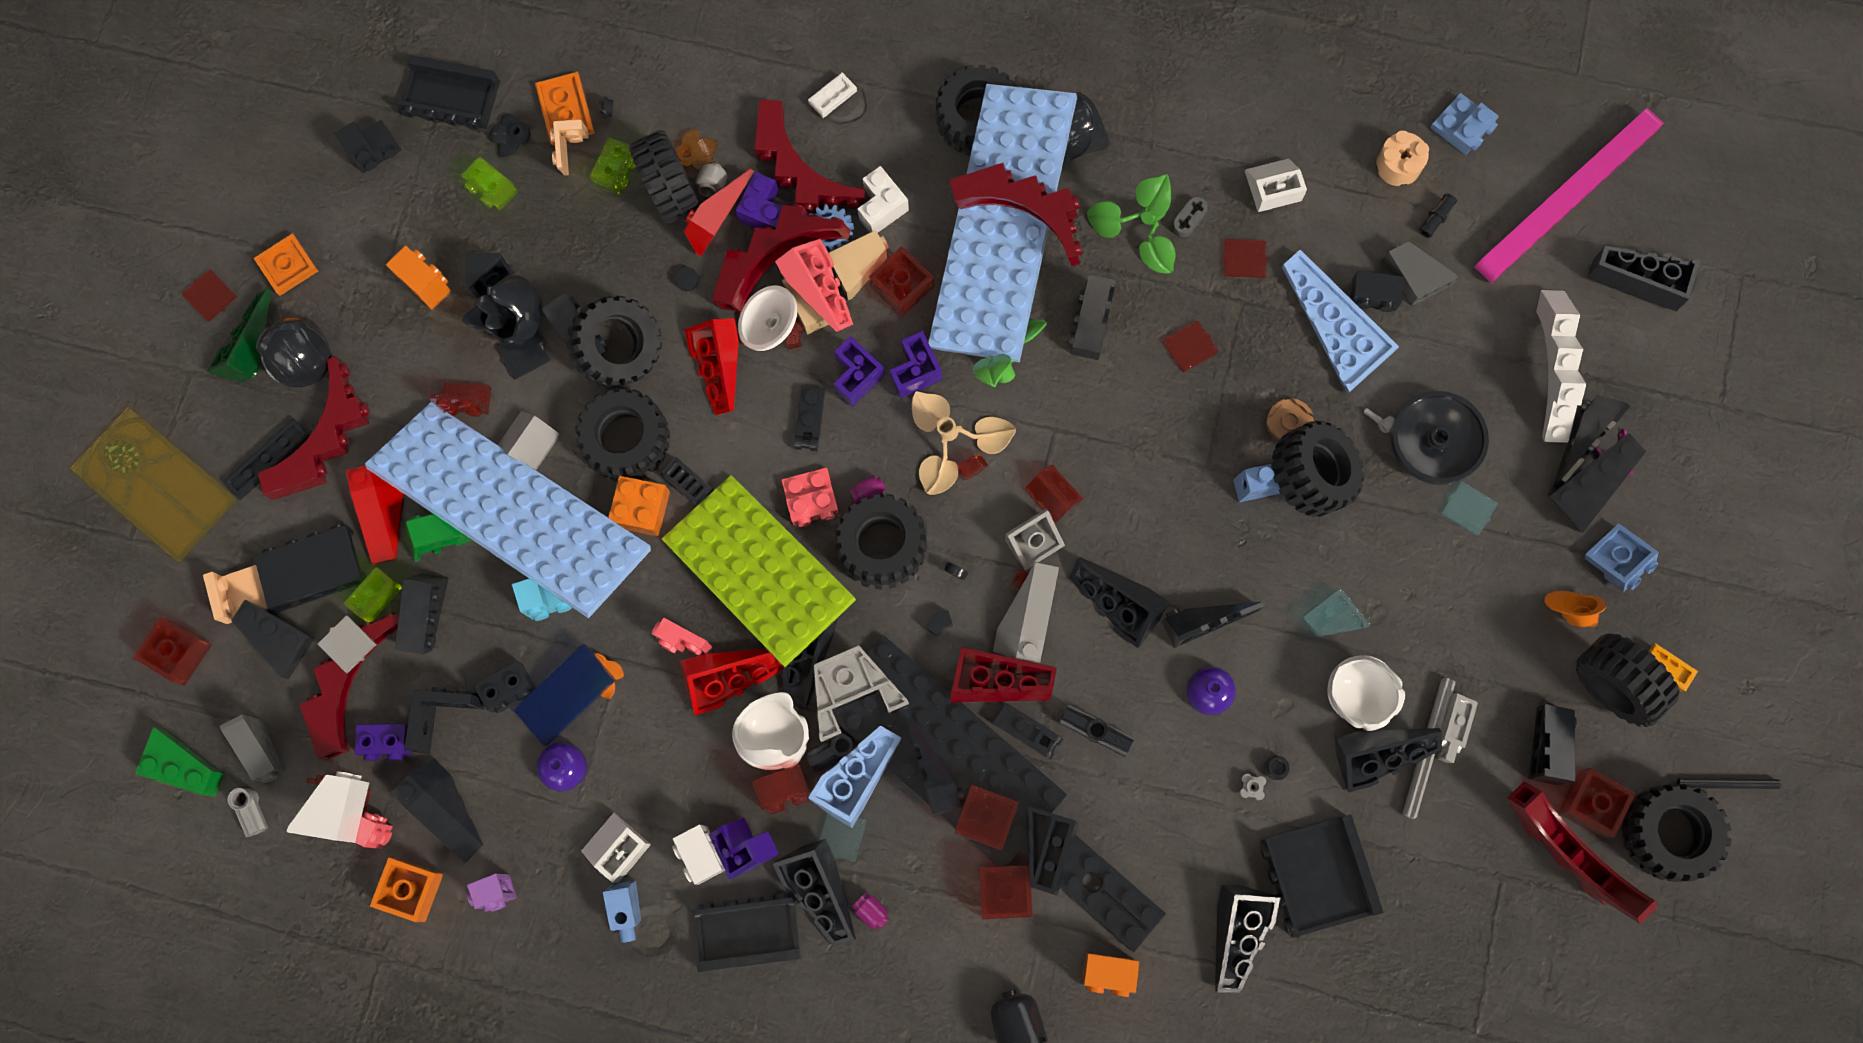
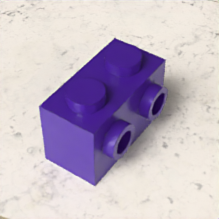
M356 725L355 755L363 756L364 761H378L379 756H388L387 760H403V756H411L412 751L405 750L408 725Z

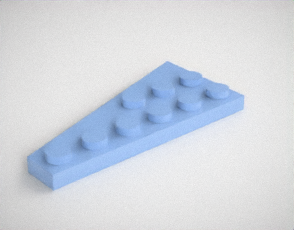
M1299 250L1284 263L1282 268L1348 394L1392 355L1399 346L1318 266Z

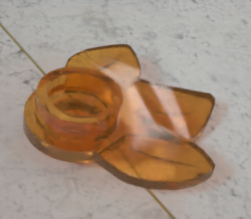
M693 129L683 136L682 145L677 148L676 154L683 166L692 165L700 170L704 164L715 163L711 156L717 149L718 141L710 138L700 139L698 130ZM685 154H691L690 157L683 158Z

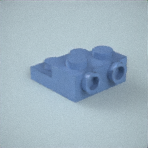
M1460 93L1430 128L1464 155H1467L1471 149L1476 151L1483 143L1484 139L1482 137L1485 133L1490 135L1498 126L1496 120L1499 116L1483 103L1477 106Z
M1618 523L1585 554V559L1601 570L1606 580L1624 592L1627 588L1631 590L1636 588L1641 582L1640 576L1644 572L1650 574L1658 565L1657 558L1659 552Z

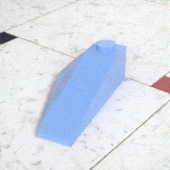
M879 726L858 744V747L847 756H844L830 771L821 776L808 799L832 817L852 828L902 738Z

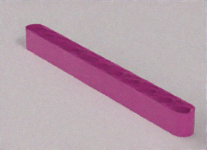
M1646 108L1484 256L1474 268L1490 283L1494 282L1664 125V122Z

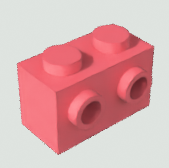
M362 813L355 843L363 847L382 849L383 846L387 845L392 836L390 831L393 826L387 824V818L379 814Z

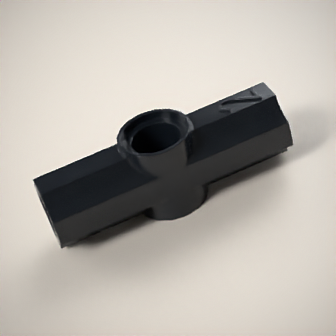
M1068 705L1059 723L1086 737L1089 741L1098 743L1123 757H1126L1135 739L1108 725L1104 720L1097 719L1071 705ZM1097 724L1102 727L1103 735L1101 737H1095L1091 734L1090 728L1092 725Z

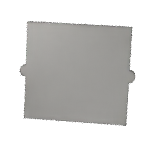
M347 615L334 628L331 627L330 632L318 643L346 673L360 661H364V657L377 645Z

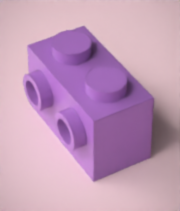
M494 874L467 885L469 889L467 898L470 905L474 906L475 909H484V912L490 910L494 912L505 908V902L517 898L509 874Z

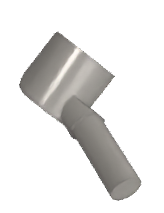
M1368 408L1364 410L1363 413L1376 421L1383 433L1391 431L1394 421L1392 416L1382 419Z

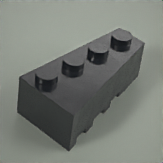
M1628 433L1549 495V497L1578 530L1583 533L1646 453V450Z

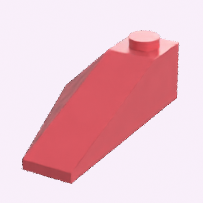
M821 239L794 247L775 261L785 280L836 332L853 325L846 301L840 296L838 290L840 286L839 279L834 278L831 269L834 266L832 258Z

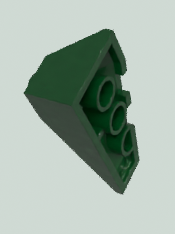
M266 288L256 294L242 315V319L245 321L238 324L232 330L230 336L233 339L225 348L221 346L207 370L208 373L237 382L253 379L259 371L257 366L261 357L256 349L258 338L266 329L271 290Z

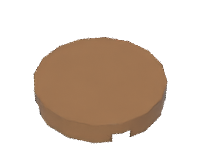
M1298 399L1280 400L1272 406L1267 415L1266 425L1268 432L1274 440L1278 441L1286 433L1308 422H1314L1313 413L1306 403Z

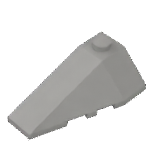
M1035 562L997 628L993 652L1006 657L1040 664L1059 567Z

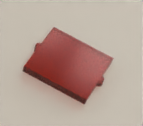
M1226 239L1225 255L1223 256L1225 261V277L1265 278L1266 262L1268 260L1266 256V241Z
M211 269L199 280H194V284L182 294L208 322L221 311L224 312L225 307L237 298Z
M1199 321L1163 341L1172 354L1171 358L1176 360L1183 373L1218 354V350L1210 339L1211 335L1205 332Z

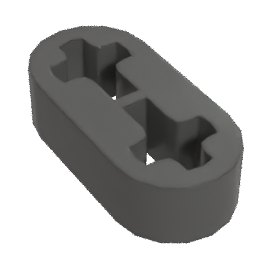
M1194 197L1189 200L1175 218L1173 231L1177 236L1188 237L1204 218L1208 205L1203 198ZM1199 205L1201 207L1200 211L1198 210L1192 215L1193 207ZM1186 220H1189L1187 228H1179L1180 224H1183Z

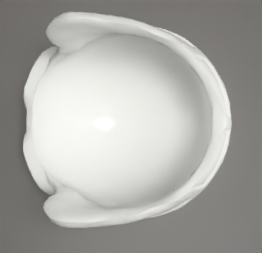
M1359 655L1347 658L1335 667L1328 681V698L1336 713L1352 726L1363 728L1366 731L1377 730L1387 725L1390 719L1399 713L1405 700V691L1402 689L1401 679L1383 661L1372 656Z
M778 692L763 696L750 703L737 717L733 725L732 738L737 753L745 762L753 767L764 770L793 769L806 751L809 732L805 717L798 715L794 710L791 696L786 692Z

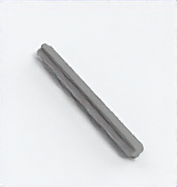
M1449 678L1441 679L1427 728H1440L1442 730L1455 687L1454 680ZM1435 754L1416 764L1402 812L1403 816L1415 819L1418 815Z

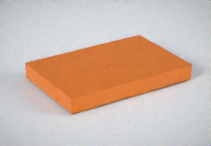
M578 71L535 83L549 140L552 145H555V142L552 143L550 129L554 128L553 121L582 120L588 129V135L595 133Z

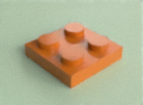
M293 233L254 258L279 296L318 272V269Z

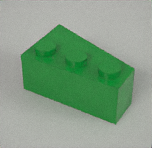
M435 514L425 517L423 515H416L411 517L409 521H406V538L414 562L421 560L420 555L430 551H434V554L443 552L441 547L452 544L459 546L473 541Z
M157 727L152 729L135 774L213 797H216L224 776L221 770L191 750L187 744L174 737L170 731Z

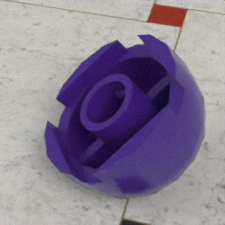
M1212 666L1201 668L1191 676L1187 683L1188 702L1193 709L1201 714H1221L1230 708L1235 700L1236 687L1234 680L1229 673L1221 668Z
M565 742L555 743L545 748L537 761V774L540 781L549 789L559 792L574 789L584 780L587 773V760L582 751L577 746Z

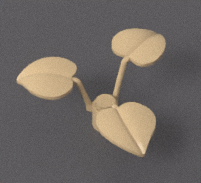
M918 391L914 393L912 415L915 424L925 432H931L937 427L943 443V458L930 456L921 463L919 468V478L925 493L928 495H935L948 490L957 480L958 466L955 462L947 460V442L954 440L959 432L972 439H978L977 445L979 449L987 454H996L1004 450L1016 433L1015 426L1001 418L986 417L976 423L975 431L977 434H972L961 426H956L954 420L949 417L950 406L945 398L936 394Z

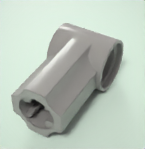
M236 788L229 793L228 805L235 810L246 837L259 834L268 828L258 804V793L254 789ZM243 793L247 797L244 805L240 803V796Z

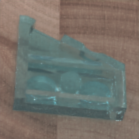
M1341 588L1302 618L1316 637L1364 629L1370 626V623Z

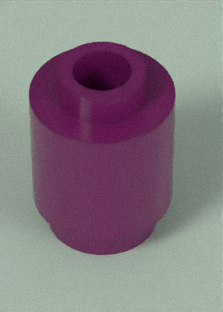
M873 475L855 484L854 488L850 489V492L856 504H859V498L864 496L867 499H871L873 494L880 493V497H883V491L886 488L881 478L876 479Z
M865 893L852 907L856 911L855 914L871 930L875 927L880 930L889 920L886 916L889 911L873 895L869 896Z

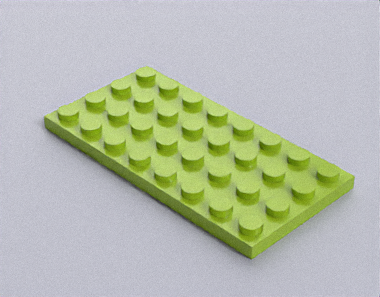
M732 475L662 538L669 548L784 667L856 601L855 597Z

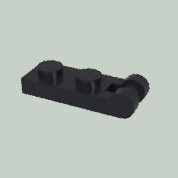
M801 387L794 439L795 450L809 448L810 451L818 452L825 388ZM804 434L812 435L811 439H803Z
M1007 703L1004 704L993 722V725L1049 760H1052L1055 755L1054 750L1057 745H1061L1064 740L1058 734ZM1043 736L1049 739L1046 746L1039 743Z

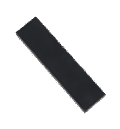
M293 418L223 483L238 499L242 500L260 483L259 472L274 467L287 459L306 442L310 434Z

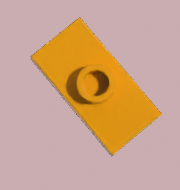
M1652 644L1648 652L1656 656L1655 658L1666 666V670L1671 672L1674 681L1679 686L1678 690L1685 692L1698 671L1658 644Z

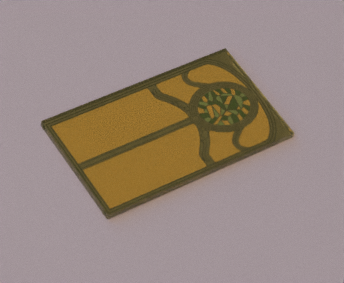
M129 406L69 469L177 563L183 561L238 500Z

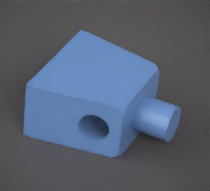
M1271 464L1246 469L1233 479L1238 502L1280 494L1278 483H1275L1273 478L1275 473L1272 470Z
M636 880L611 884L603 891L610 930H619L621 943L636 940L634 927L641 921Z

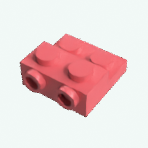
M827 468L782 479L790 517L794 526L805 527L812 524L814 520L821 519V521H827L835 518L836 514H839Z
M665 618L661 622H657L652 630V635L659 639L658 644L674 654L676 650L683 653L688 648L689 651L700 656L702 653L710 654L713 649L706 640Z

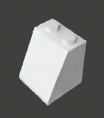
M337 771L336 776L326 775L290 823L287 832L355 843L369 782L361 781L362 776Z

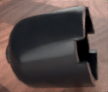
M1017 990L1002 993L1003 998L996 1001L991 1009L996 1042L1047 1043L1048 1038L1035 999L1028 994H1017Z

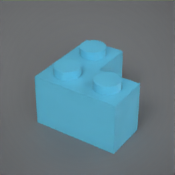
M531 579L512 584L520 612L532 620L540 621L548 618L550 613L556 611L563 613L572 609L571 606Z

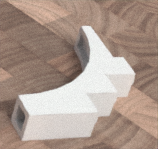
M1541 290L1536 312L1543 327L1548 358V398L1542 438L1544 442H1568L1577 405L1582 403L1586 383L1578 371L1583 348L1575 337L1580 314L1565 291Z

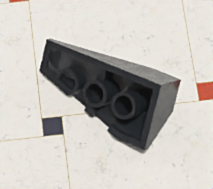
M1081 557L1077 558L1070 574V579L1087 599H1092L1100 608L1099 613L1103 617L1107 616L1115 626L1113 628L1115 632L1137 648L1142 645L1158 624L1169 603L1168 600L1150 588Z
M1263 602L1189 608L1183 611L1177 608L1166 613L1167 618L1163 620L1162 624L1173 647L1177 648L1262 610L1265 605Z
M1221 885L1217 907L1216 992L1241 993L1253 969L1252 962L1258 950L1262 951L1265 945L1263 940L1268 930H1272L1276 923L1280 897L1245 886Z

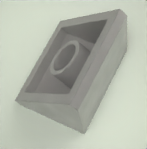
M521 410L498 446L508 456L515 460H521L534 470H537L560 437V434L535 415Z
M1047 509L1006 533L1005 542L1025 571L1032 567L1035 562H1040L1065 546Z

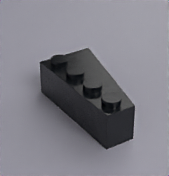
M1604 246L1593 259L1588 278L1677 312L1690 298L1701 261L1693 259L1691 261H1683L1681 257L1671 256L1670 258L1658 257L1656 253L1639 254L1635 250Z

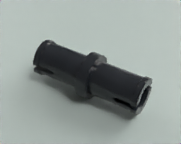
M1449 193L1443 195L1438 205L1430 210L1428 219L1419 229L1420 234L1426 238H1432L1434 232L1441 223L1447 220V214L1457 203L1456 197Z

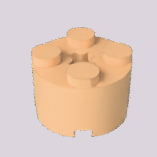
M1399 131L1397 134L1392 135L1385 142L1376 160L1380 177L1386 183L1394 186L1413 183L1428 161L1429 146L1418 136L1406 131Z

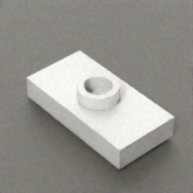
M841 73L809 98L808 101L824 118L857 92V87Z

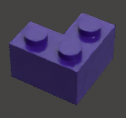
M757 172L754 173L736 209L739 222L753 228L768 226L776 229L782 206L773 203L779 192L776 180Z
M923 331L901 340L902 350L908 362L890 370L891 380L900 399L942 381V370Z
M850 336L834 351L836 361L847 370L834 383L836 392L853 407L885 376L884 367Z
M745 818L723 825L709 834L729 880L750 872L779 855L769 832L753 837Z

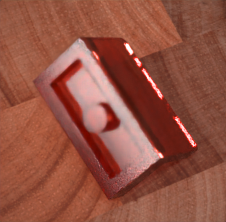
M1054 465L1041 470L1026 486V490L1043 509L1049 511L1054 522H1058L1070 509L1076 507L1084 500Z

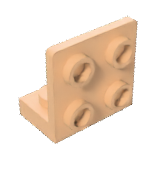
M582 120L553 121L554 128L550 129L552 143L555 142L556 151L552 152L553 164L557 165V169L564 176L569 175L566 140H569L571 143L583 142V139L589 138L588 129Z
M256 565L225 576L214 572L203 575L214 620L225 624L232 623V618L244 600L251 601L269 610Z

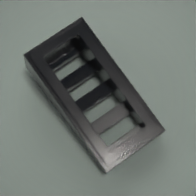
M677 457L661 473L667 482L696 506L713 491V488ZM679 468H681V470L672 478V475H673ZM687 473L689 476L679 484L680 479ZM693 480L696 481L688 491L685 490ZM700 486H702L703 489H702L701 492L694 498L692 495L695 493V491H696Z

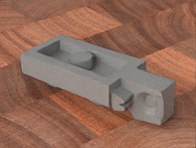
M1452 693L1441 730L1442 750L1438 753V760L1445 763H1454L1456 754L1460 753L1462 748H1465L1478 704L1476 701L1458 693Z

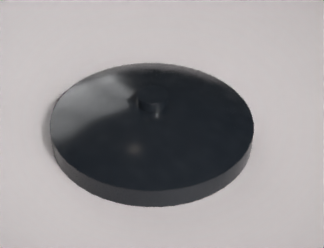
M1431 391L1412 398L1398 412L1391 429V445L1398 462L1410 475L1426 483L1448 485L1467 478L1482 464L1488 450L1489 434L1483 416L1468 400L1451 392Z

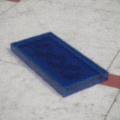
M582 644L514 711L542 745L548 746L608 689L616 679L587 645Z

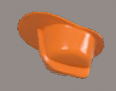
M1553 591L1545 596L1544 601L1547 607L1562 613L1563 618L1574 627L1597 626L1599 613L1603 612L1606 608L1605 600L1598 596L1583 595L1569 591Z

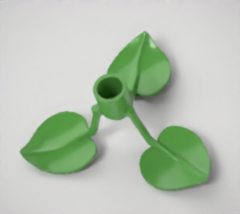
M1168 174L1144 179L1137 185L1135 191L1136 199L1141 206L1146 207L1138 213L1120 218V207L1110 201L1098 202L1088 209L1087 218L1092 227L1099 235L1106 238H1112L1119 234L1121 231L1120 222L1123 223L1141 217L1145 224L1152 225L1148 235L1149 241L1142 242L1139 247L1142 261L1156 272L1172 273L1174 271L1175 248L1172 242L1164 236L1153 238L1155 229L1159 226L1158 221L1165 216L1170 207L1171 186Z
M1029 319L1024 343L1033 339L1047 325V322L1040 319ZM998 354L990 358L985 357L979 360L973 367L974 375L980 381L992 387H996L998 381L1000 383H1007L1013 380L1016 375L1011 365L1014 361L1006 354Z

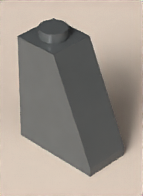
M1409 241L1402 245L1397 243L1390 247L1384 258V262L1392 275L1404 277L1403 293L1411 306L1452 286L1458 278L1454 272Z
M240 715L219 726L252 781L263 782L264 784L277 779V775L284 771L261 719Z

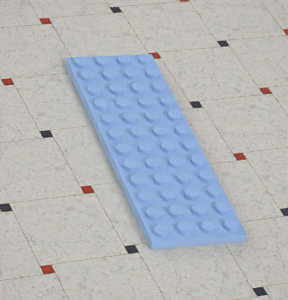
M987 84L967 174L1004 163L1007 170L1011 169L1015 181L1036 175L1040 183L1044 182L1047 194L1057 192L1077 100L1076 93ZM998 205L958 209L929 338L931 349L988 358L998 354H1006L1010 356L1012 361L1020 362L1049 229L1044 223L1028 213Z
M432 402L365 463L369 471L587 618L600 607L651 551L649 544L521 460H515L508 456L501 447Z

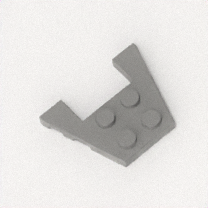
M856 646L814 665L819 738L821 742L841 734L832 709L866 694L879 690L888 712L909 704L908 700L860 646Z

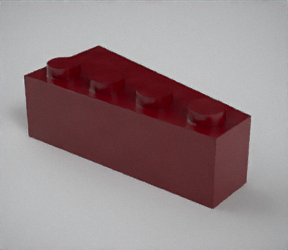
M961 647L950 703L1050 701L1057 667Z

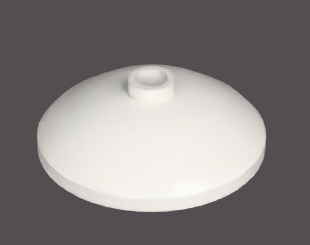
M774 285L759 290L747 301L738 321L739 337L747 347L755 351H765L774 348L786 339L793 329L797 317V303L793 294L782 286Z

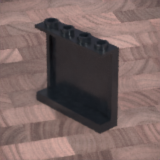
M1351 814L1261 839L1263 845H1260V851L1263 859L1268 860L1270 869L1267 870L1271 884L1276 885L1278 894L1275 895L1280 897L1279 909H1283L1286 919H1283L1284 927L1287 934L1291 933L1292 938H1299L1301 935L1384 913Z

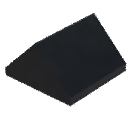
M500 253L466 254L465 285L476 299L487 295V285H495L504 276L514 274Z

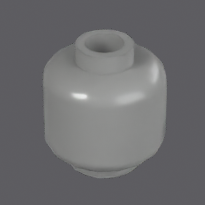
M704 164L698 172L695 185L701 195L710 198L725 187L728 176L719 164Z

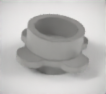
M1250 774L1243 775L1240 795L1243 798L1254 797L1256 800H1262L1265 796L1263 787L1266 784V779L1263 776L1251 777ZM1251 785H1255L1254 790L1251 789Z

